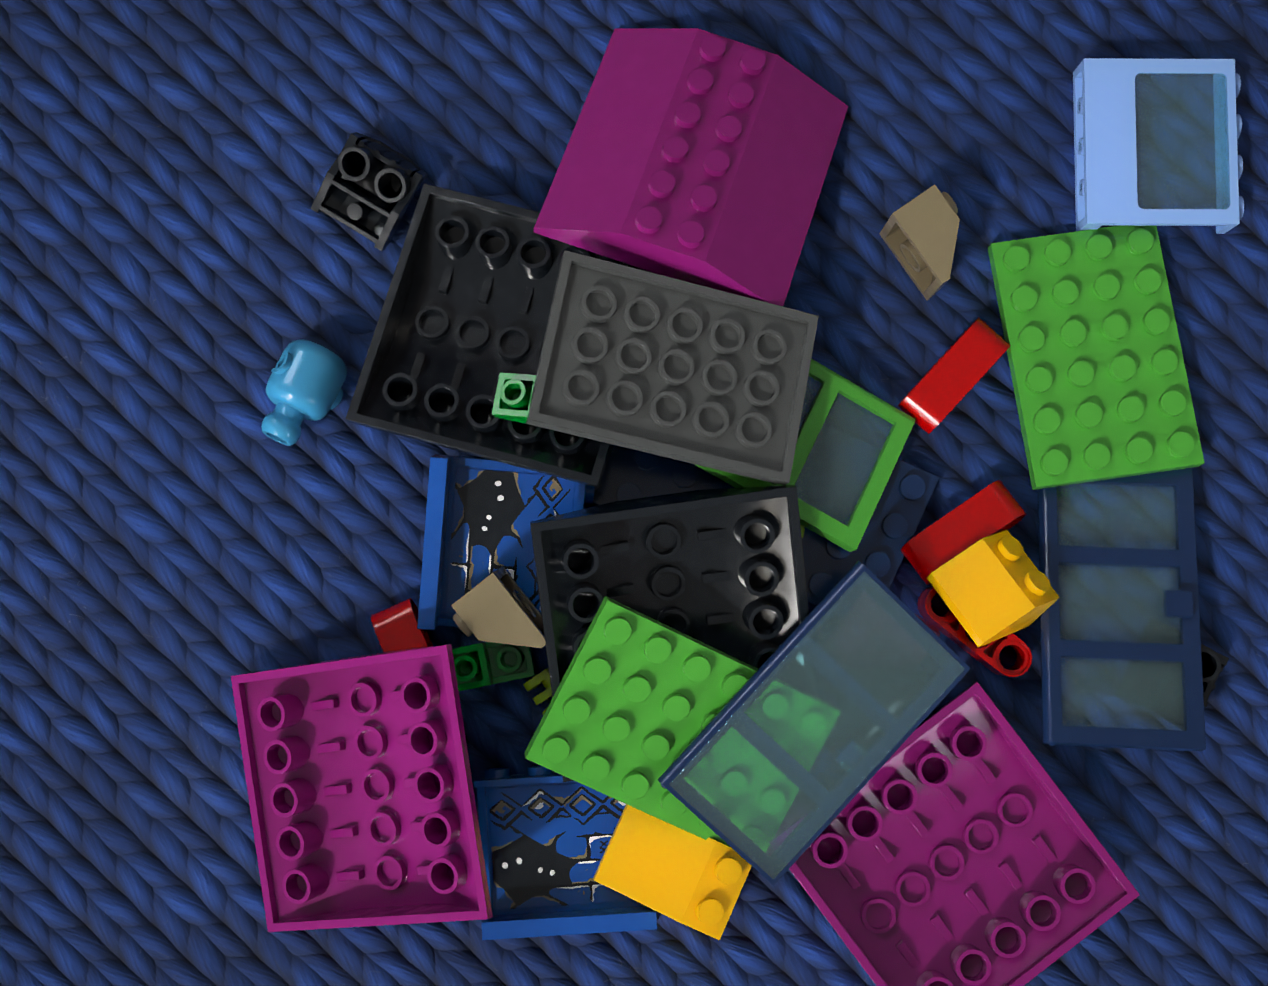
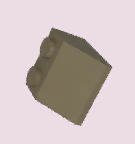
M935 184L893 212L879 233L927 301L950 279L960 222L957 216L958 208L954 200L948 193H941Z
M503 566L491 573L451 605L456 612L452 616L453 620L468 637L474 634L478 641L543 648L546 645L541 613Z

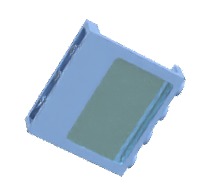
M1084 58L1073 71L1076 231L1098 229L1102 225L1216 226V234H1225L1240 224L1239 221L1244 213V200L1242 196H1239L1238 180L1243 171V159L1241 155H1238L1237 139L1241 134L1242 119L1240 114H1236V98L1240 92L1241 79L1240 75L1235 73V59Z

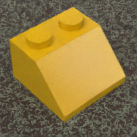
M1008 530L980 539L927 577L928 581L978 648L1029 627L1060 598L1052 588L1047 576L1038 570L1024 552L1022 544Z

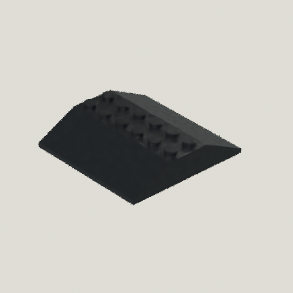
M424 184L346 416V421L598 488L614 445L494 417L492 409L500 372L537 374L561 259L565 250L640 270L644 269L534 233V226L540 214L538 211Z
M795 485L694 490L622 500L530 522L552 698L605 596L757 669L767 661L809 615L797 486ZM798 652L779 672L776 678L817 697L814 666ZM562 775L563 782L574 781Z

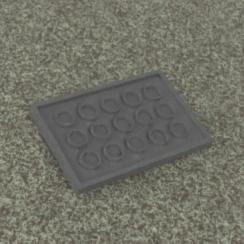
M565 250L561 259L526 424L785 486L790 482L819 316Z

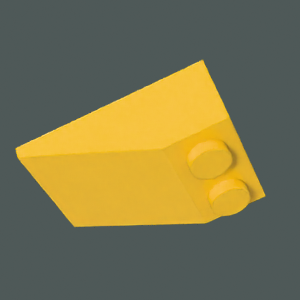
M626 804L593 880L679 923L720 940L752 866L726 844L710 837L705 840Z

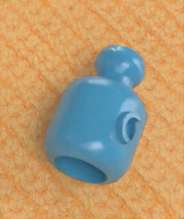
M305 339L294 340L287 345L275 368L271 370L272 374L265 389L266 395L276 407L273 412L264 417L261 425L262 433L286 446H292L299 440L301 424L304 419L309 421L321 420L327 415L329 410L335 408L340 403L343 397L341 387L347 375V366L338 355L317 343Z

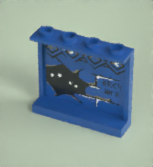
M441 454L431 456L417 629L435 630L437 626L458 627L452 617L456 612L451 605L502 566L541 613L530 522L585 509V503L593 504L595 487L486 458Z
M541 765L527 767V774L510 775V768L484 769V776L477 777L474 780V788H477L479 829L493 914L492 918L482 920L481 922L482 940L657 929L655 910L593 880L625 808V803L576 781L563 782L561 774Z

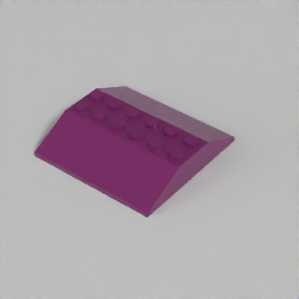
M615 28L534 226V233L659 275L784 306L848 110V105L779 55L699 28Z
M452 644L389 651L231 676L268 932L486 920L493 917Z
M974 682L923 721L789 868L876 986H1024L1140 896L978 682ZM813 807L768 840L771 846L775 849Z

